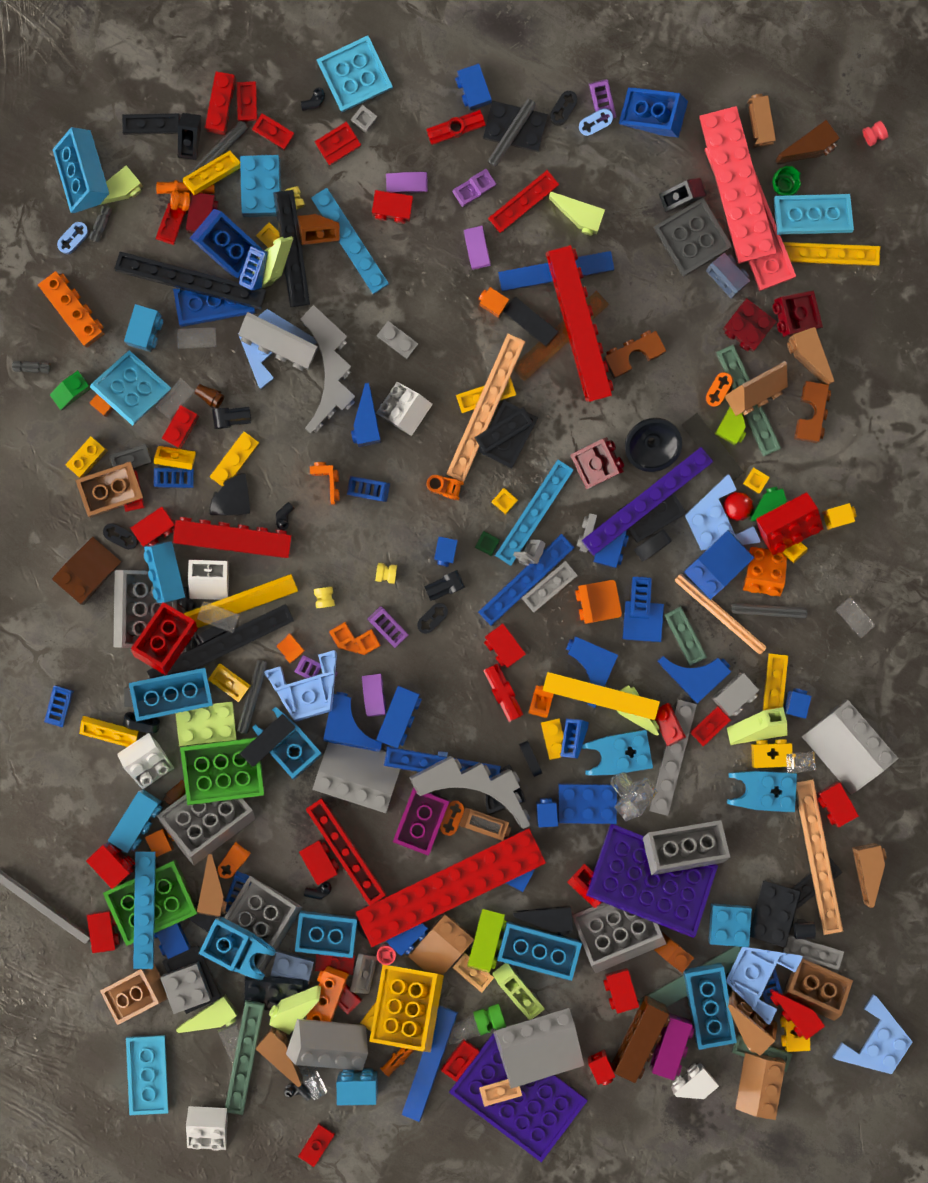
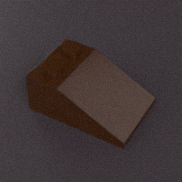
M825 120L781 152L775 162L782 164L817 158L823 154L827 156L838 146L837 142L840 137L828 121Z
M92 537L64 564L52 580L79 604L84 605L122 561Z

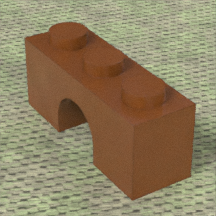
M650 330L640 335V339L636 341L631 339L623 343V348L617 350L615 347L606 352L607 356L604 357V360L614 379L632 370L629 363V355L631 353H643L648 362L666 353V349L657 331L652 333Z
M810 381L804 382L801 402L809 403L814 409V415L810 420H797L794 439L818 443L820 439H823L825 428H822L823 420L826 421L828 409H825L826 401L829 402L831 397V390H828L829 385Z

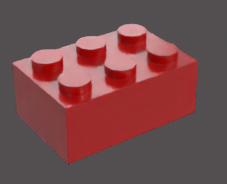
M807 492L756 519L762 540L773 556L782 553L795 544L801 543L804 539L816 535L824 529L818 507Z
M163 602L132 646L133 656L162 674L167 675L198 630L195 620Z
M107 842L93 853L86 862L111 889H114L135 871V861L129 855L126 857L121 852V849Z

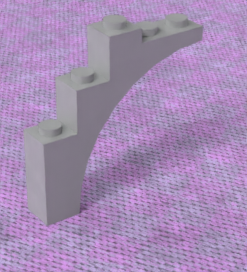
M313 305L300 321L308 328L318 344L323 358L325 378L319 407L314 417L305 427L309 433L312 431L317 433L323 426L322 420L325 417L330 419L336 412L335 406L342 411L344 408L348 410L355 403L353 400L355 395L338 381L340 378L344 381L351 373L349 371L351 366L335 352L336 349L340 351L345 346L347 336Z
M449 756L409 777L419 796L445 788H468L481 791L502 803L521 828L524 829L530 826L528 822L530 816L526 809L522 810L519 804L522 802L519 794L513 792L520 788L518 784L520 779L515 771L512 772V770L507 769L489 778L491 773L487 765L483 766L479 762L460 772L462 767L458 759Z

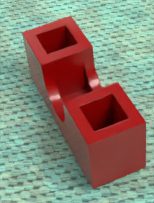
M215 71L205 129L209 133L226 135L229 106L231 98L234 96L236 85L234 74Z

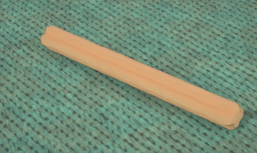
M679 574L676 577L675 582L753 650L758 654H762L765 651L766 646L717 603L712 599L710 600L683 574Z

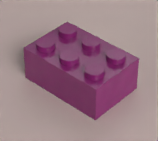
M413 787L393 842L429 856L450 800L432 793L419 796Z
M669 1013L670 1021L667 1027H663L660 1032L662 1036L655 1047L649 1068L653 1074L675 1080V1077L680 1075L682 1069L680 1062L682 1057H686L688 1051L686 1044L688 1039H692L694 1028H692L693 1025L689 1019Z

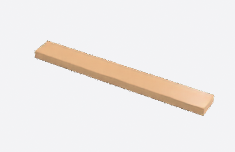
M507 333L446 475L463 482L465 481L480 447L474 437L488 428L526 341Z
M814 780L797 782L796 798L823 935L843 932Z

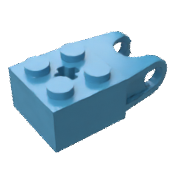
M276 707L272 709L277 718L284 714ZM284 714L296 728L269 753L289 776L295 780L319 759L322 753L303 731ZM256 724L252 727L258 736L263 732ZM299 748V755L291 757V749L297 750Z
M645 729L608 735L584 743L581 748L595 749L601 754L600 764L590 770H586L585 775H616L653 768L647 730ZM628 747L635 750L632 757L625 754V750H628Z
M756 770L728 774L729 778L743 781L746 790L744 795L739 798L727 799V804L754 810L795 812L797 773ZM775 786L780 790L777 796L771 793V789H774Z
M219 917L214 920L198 954L230 971L263 980L265 974L256 967L254 963L255 955L262 953L273 956L276 950L254 933L223 917ZM226 940L229 942V947H226V943H224Z

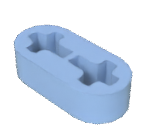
M603 108L583 118L579 123L580 132L588 136L607 127L613 120L612 112L607 108ZM602 112H604L605 115H610L608 117V122H605L604 120L597 122V119L601 117ZM587 121L588 124L592 123L593 121L595 122V124L591 126V131H588L587 129H582V127H584V122Z
M82 222L72 224L59 238L57 243L58 249L64 254L74 252L89 234L88 227ZM77 227H84L82 229V231L84 232L83 235L77 234V236L74 238L73 236L77 233L75 229ZM71 239H73L69 243V245L71 246L70 249H62L64 247V245L62 244L64 241L69 242Z

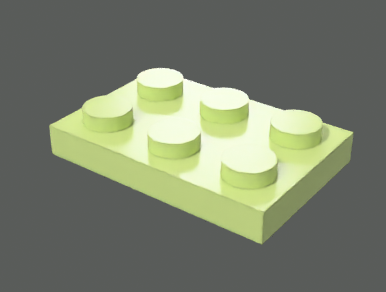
M233 701L215 703L213 706L175 713L179 746L237 740Z

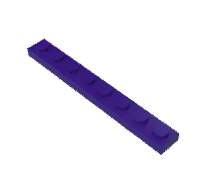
M700 447L586 536L581 542L593 556L711 465L713 463L712 459Z

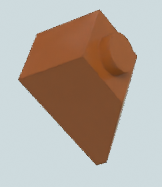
M317 214L297 216L302 245L339 241V222Z
M662 932L666 945L658 947L654 951L683 973L694 957Z

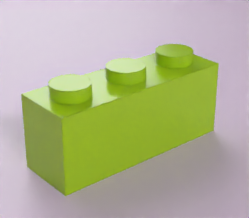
M482 909L467 967L488 973L491 969H495L497 958L494 957L495 951L500 950L502 939H499L500 932L505 931L507 920H504V914Z

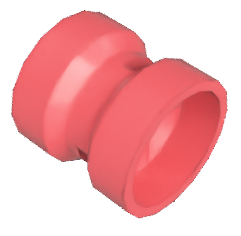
M881 121L876 122L872 128L866 127L862 130L869 146L875 145L877 140L888 138L886 127Z
M383 944L377 951V960L383 965L393 963L396 958V951L389 944Z

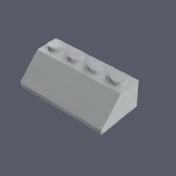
M247 312L238 334L242 337L240 341L250 346L254 343L259 346L258 350L266 354L270 351L276 354V359L285 363L288 360L294 363L293 367L301 371L304 368L309 369L318 351V346Z
M297 1019L286 1055L295 1065L363 1070L368 1055L366 1026Z

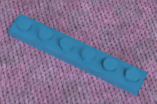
M328 188L311 197L323 217L339 222V243L372 294L374 295L388 286V281Z
M560 460L556 461L495 555L497 558L510 566L516 559L513 556L514 552L522 550L574 469Z
M153 851L135 852L133 969L154 968L156 852Z

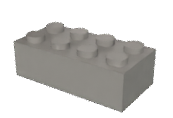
M721 820L649 832L643 837L651 875L724 863L730 858Z

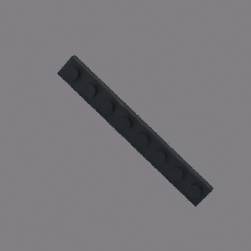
M119 252L114 267L115 272L260 310L267 293L265 289L250 290L235 281L124 252Z
M284 604L180 654L167 675L199 668L293 622V617L287 605ZM154 668L147 670L150 679L166 676Z

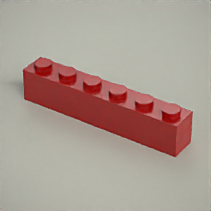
M180 517V520H175L172 542L174 544L289 558L291 535H287V531L276 530L275 533L268 532V528L257 527L256 530H249V526L238 525L237 528L230 527V523L219 522L218 525H211V521L199 519V523L191 522L192 518Z
M322 797L307 807L305 810L368 905L371 906L386 896L385 890L324 798Z

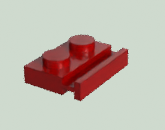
M347 121L314 141L329 166L362 146Z

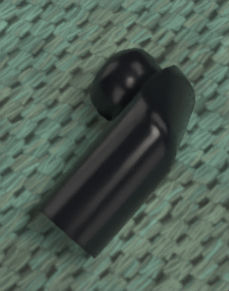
M315 88L310 100L301 101L302 111L316 109L321 106L325 99V92L322 88Z
M289 502L276 512V526L281 530L288 528V514L295 509Z
M183 587L185 598L179 599V604L187 612L197 609V603L189 598V587Z
M323 882L316 889L306 887L304 897L321 900L330 894L332 890L331 884Z
M292 1083L287 1085L284 1090L285 1096L290 1098L294 1095H301L306 1101H309L314 1095L303 1084L298 1088Z

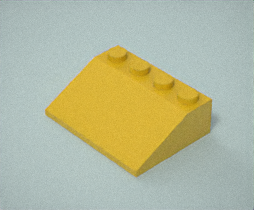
M383 965L369 1042L431 1052L444 975Z

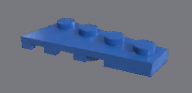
M173 289L180 327L243 316L247 312L255 313V308L187 290Z

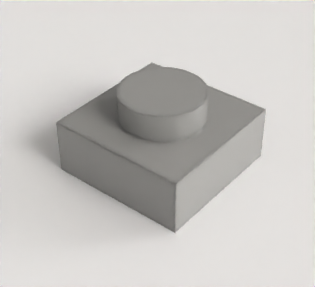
M362 105L352 117L351 122L366 133L378 117Z

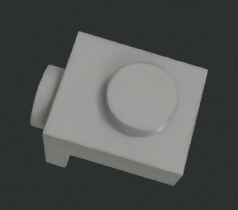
M528 540L524 552H514L513 556L518 558V562L523 565L538 564L546 543L542 540Z

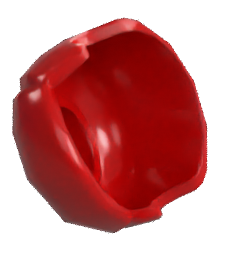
M742 492L731 493L726 497L723 504L725 514L730 519L736 521L746 520L752 515L754 509L752 499Z

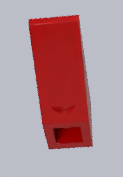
M773 989L769 990L772 993L770 998L776 1006L780 1005L783 1008L782 1015L788 1022L792 1021L795 1027L793 1030L799 1038L803 1036L808 1040L825 1027L812 1008Z

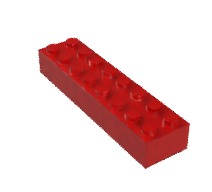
M571 245L548 251L545 254L586 402H591L612 396L611 391H614L611 380L607 379L606 375L609 372L608 366L601 357V354L604 353L601 342H597L596 335H598L596 323L592 324L591 316H593L592 307L587 305L586 302L588 292L586 286L582 287L580 279L583 278L581 268H577L575 262L578 260L576 249H572Z

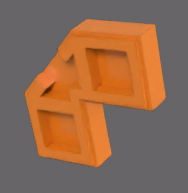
M346 622L329 631L337 647L340 649L366 655L381 646L372 629L357 638L353 636Z

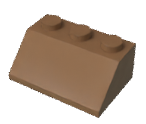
M786 361L725 395L736 416L741 413L745 416L754 411L753 406L761 407L768 403V398L771 397L774 400L783 394L781 391L788 387Z
M802 959L797 971H792L783 994L812 1008L815 1013L835 1021L843 1013L853 980Z
M745 1052L735 1109L756 1117L776 1120L786 1064L783 1058L767 1055L759 1056L758 1054Z

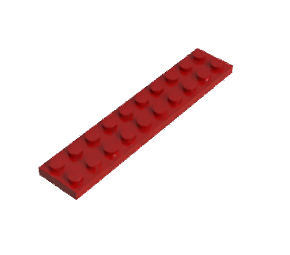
M529 828L355 913L371 947H374L544 865L546 862Z

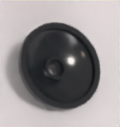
M649 418L639 422L630 430L625 441V452L631 464L646 472L666 469L677 460L682 449V437L679 430L673 423L662 418Z

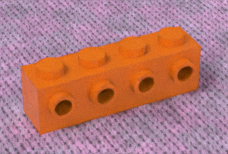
M55 271L40 282L38 286L77 338L87 348L104 335L102 331L104 326L98 319L94 321L90 315L93 312L86 303L82 305L79 301L81 296L75 288L72 290L67 285L69 280L63 273L60 275Z
M327 966L324 971H320L317 981L320 982L319 986H321L320 999L306 1015V1020L332 1022L349 974Z

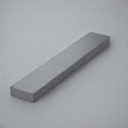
M0 870V883L84 944L90 941L88 932Z

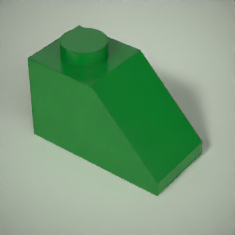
M77 370L62 381L50 396L59 409L63 410L91 390L82 373Z
M777 486L766 489L767 493L761 496L749 518L750 522L756 521L760 516L787 503L784 490H778Z

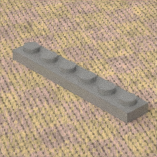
M677 700L674 713L686 738L671 746H665L649 808L651 812L666 816L669 814L697 704Z

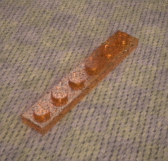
M597 290L586 299L587 305H591L593 311L591 320L609 306L608 302ZM564 320L555 327L559 334L547 348L539 342L515 364L513 370L523 381H526L569 342Z

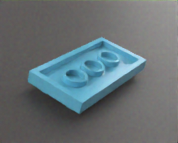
M850 194L774 197L777 235L852 233L854 230Z
M165 1035L126 1037L129 1115L169 1113Z

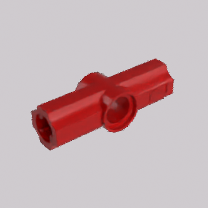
M481 110L461 117H453L447 122L427 128L426 131L431 145H435L451 138H459L465 133L485 127L486 124ZM459 124L461 129L455 132L451 130V126Z
M498 663L483 670L492 687L491 690L498 704L501 705L508 721L510 722L524 715L515 698L516 695L509 681H506Z

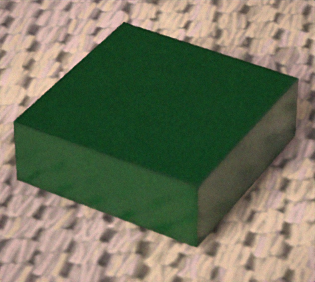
M483 531L475 548L492 556L500 539Z

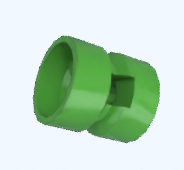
M499 1003L489 1006L488 1010L479 1009L473 1011L481 1036L491 1033L492 1029L506 1028Z

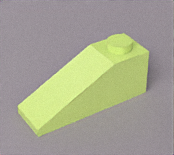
M127 166L106 181L109 195L100 205L129 199L131 196H137L142 191L143 185Z
M550 191L549 199L579 229H582V233L590 236L593 233L597 234L605 209Z
M508 963L503 964L492 973L499 986L529 1020L545 1010Z
M317 985L282 999L277 1006L274 1005L271 1008L269 1025L290 1035L295 1028L297 1019H304L318 1003L321 986Z
M225 994L180 1025L176 1031L178 1033L218 1028L225 1024L228 1027L236 1021L235 1017L238 1015V1012Z

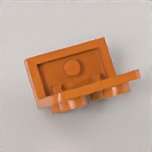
M315 462L314 466H310V474L312 476H330L331 505H336V501H340V492L336 489V482H339V471L335 470L333 465H327L326 462Z
M751 547L749 552L755 558L747 566L743 590L751 593L781 596L785 585L787 557L783 553L773 556L769 549Z
M614 580L577 586L578 590H575L577 602L580 601L582 609H579V616L581 621L584 620V624L621 617L619 596Z

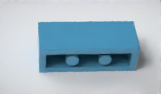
M172 541L144 547V559L149 566L148 576L153 583V597L157 600V603H166L185 598Z

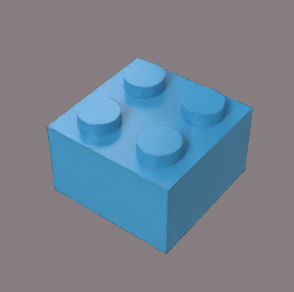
M135 304L124 342L131 347L151 352L152 348L155 349L157 345V330H161L163 325L162 315L156 310Z
M711 903L708 942L711 945L749 947L752 908L749 906Z

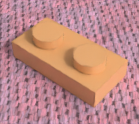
M464 953L452 968L482 993L494 977L488 972L467 967L469 956Z
M508 1079L479 1088L484 1107L522 1096L520 1086L511 1089Z

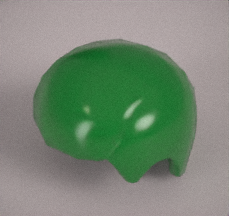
M794 166L780 168L772 179L774 191L780 196L796 194L801 186L800 171Z

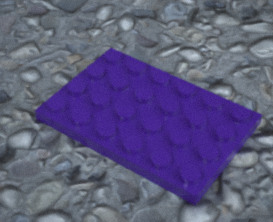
M610 824L586 896L694 938L697 934L718 865L714 864L651 875L643 842L644 836Z
M492 1033L475 1059L449 1090V1093L542 1162L588 1100L559 1077L553 1075L521 1085L522 1096L484 1107L479 1088L508 1079L494 1033Z

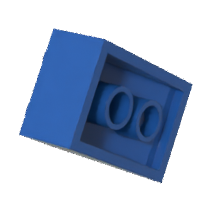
M628 87L619 124L661 136L679 138L688 101L681 93Z
M369 383L364 385L354 422V430H351L353 442L357 443L358 447L381 443Z
M727 530L689 565L684 572L711 600L755 557Z

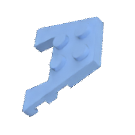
M268 309L258 316L314 345L317 344L314 337ZM241 341L257 384L262 389L274 379L262 364L273 353L269 351L266 354L258 350V345L252 343L250 346Z
M729 474L684 515L700 550H707L727 530L742 545L761 542L754 526L736 534L733 531L719 501V498L737 490Z
M335 650L318 655L322 674L286 685L281 666L264 672L295 722L332 711L337 652Z
M742 947L726 979V983L770 1025L778 1009L760 1000L777 963L796 972L803 956Z
M873 994L864 1009L879 1018L880 1021L860 1052L857 1053L841 1042L832 1057L839 1061L892 1074L912 1044V1040L877 996Z

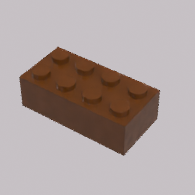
M644 996L612 1061L614 1074L633 1083H636L637 1079L642 1078L645 1071L643 1067L646 1061L649 1062L653 1055L652 1049L661 1039L662 1034L660 1032L663 1027H667L670 1021L666 1004L649 996Z

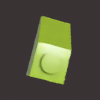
M729 407L715 435L733 445H736L737 442L741 443L746 435L744 432L746 426L742 413L736 416L731 407Z

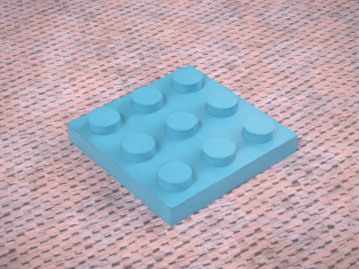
M365 36L317 59V63L341 113L393 89L369 36Z
M130 350L91 383L90 386L93 391L132 426L172 389Z

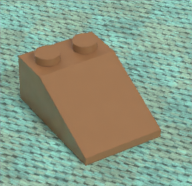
M813 327L793 334L787 343L790 354L793 353L794 357L822 384H832L834 378L816 328Z
M131 461L76 480L84 507L90 518L143 498Z
M876 843L852 847L863 901L870 908L875 906L885 867L884 860L887 859L885 849Z
M208 854L197 913L221 917V913L225 914L227 902L224 901L213 856Z
M445 912L408 957L425 972L444 975L474 941V936Z
M155 964L153 969H140L100 990L117 1025L168 999Z
M731 989L728 1008L747 1048L761 1056L776 1040L777 1022L772 1020L770 1025L767 1024L744 999Z
M272 1027L258 1042L255 1049L299 1088L304 1077L299 1065H295L286 1055L290 1043L286 1037L287 1033Z

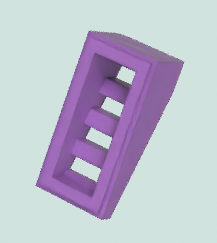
M608 79L589 83L595 112L607 108L611 110L613 118H616ZM605 86V90L597 92L594 90L595 88ZM607 94L606 98L598 100L596 96ZM609 102V105L598 107L600 103ZM603 114L597 121L608 120L610 115Z
M381 606L367 619L394 648L408 636L404 629ZM383 614L384 617L376 623L375 621ZM387 620H389L390 622L383 629H381V626ZM394 625L395 628L387 635L386 632ZM398 631H400L401 633L394 640H392L391 638Z
M303 655L295 673L305 678L317 676L321 665L317 661ZM306 662H309L310 664L306 672H302ZM313 665L317 666L313 675L310 676L309 673Z

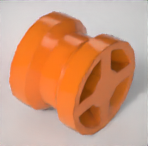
M173 190L170 200L171 209L177 210L181 208L183 211H188L190 204L189 192L179 193Z

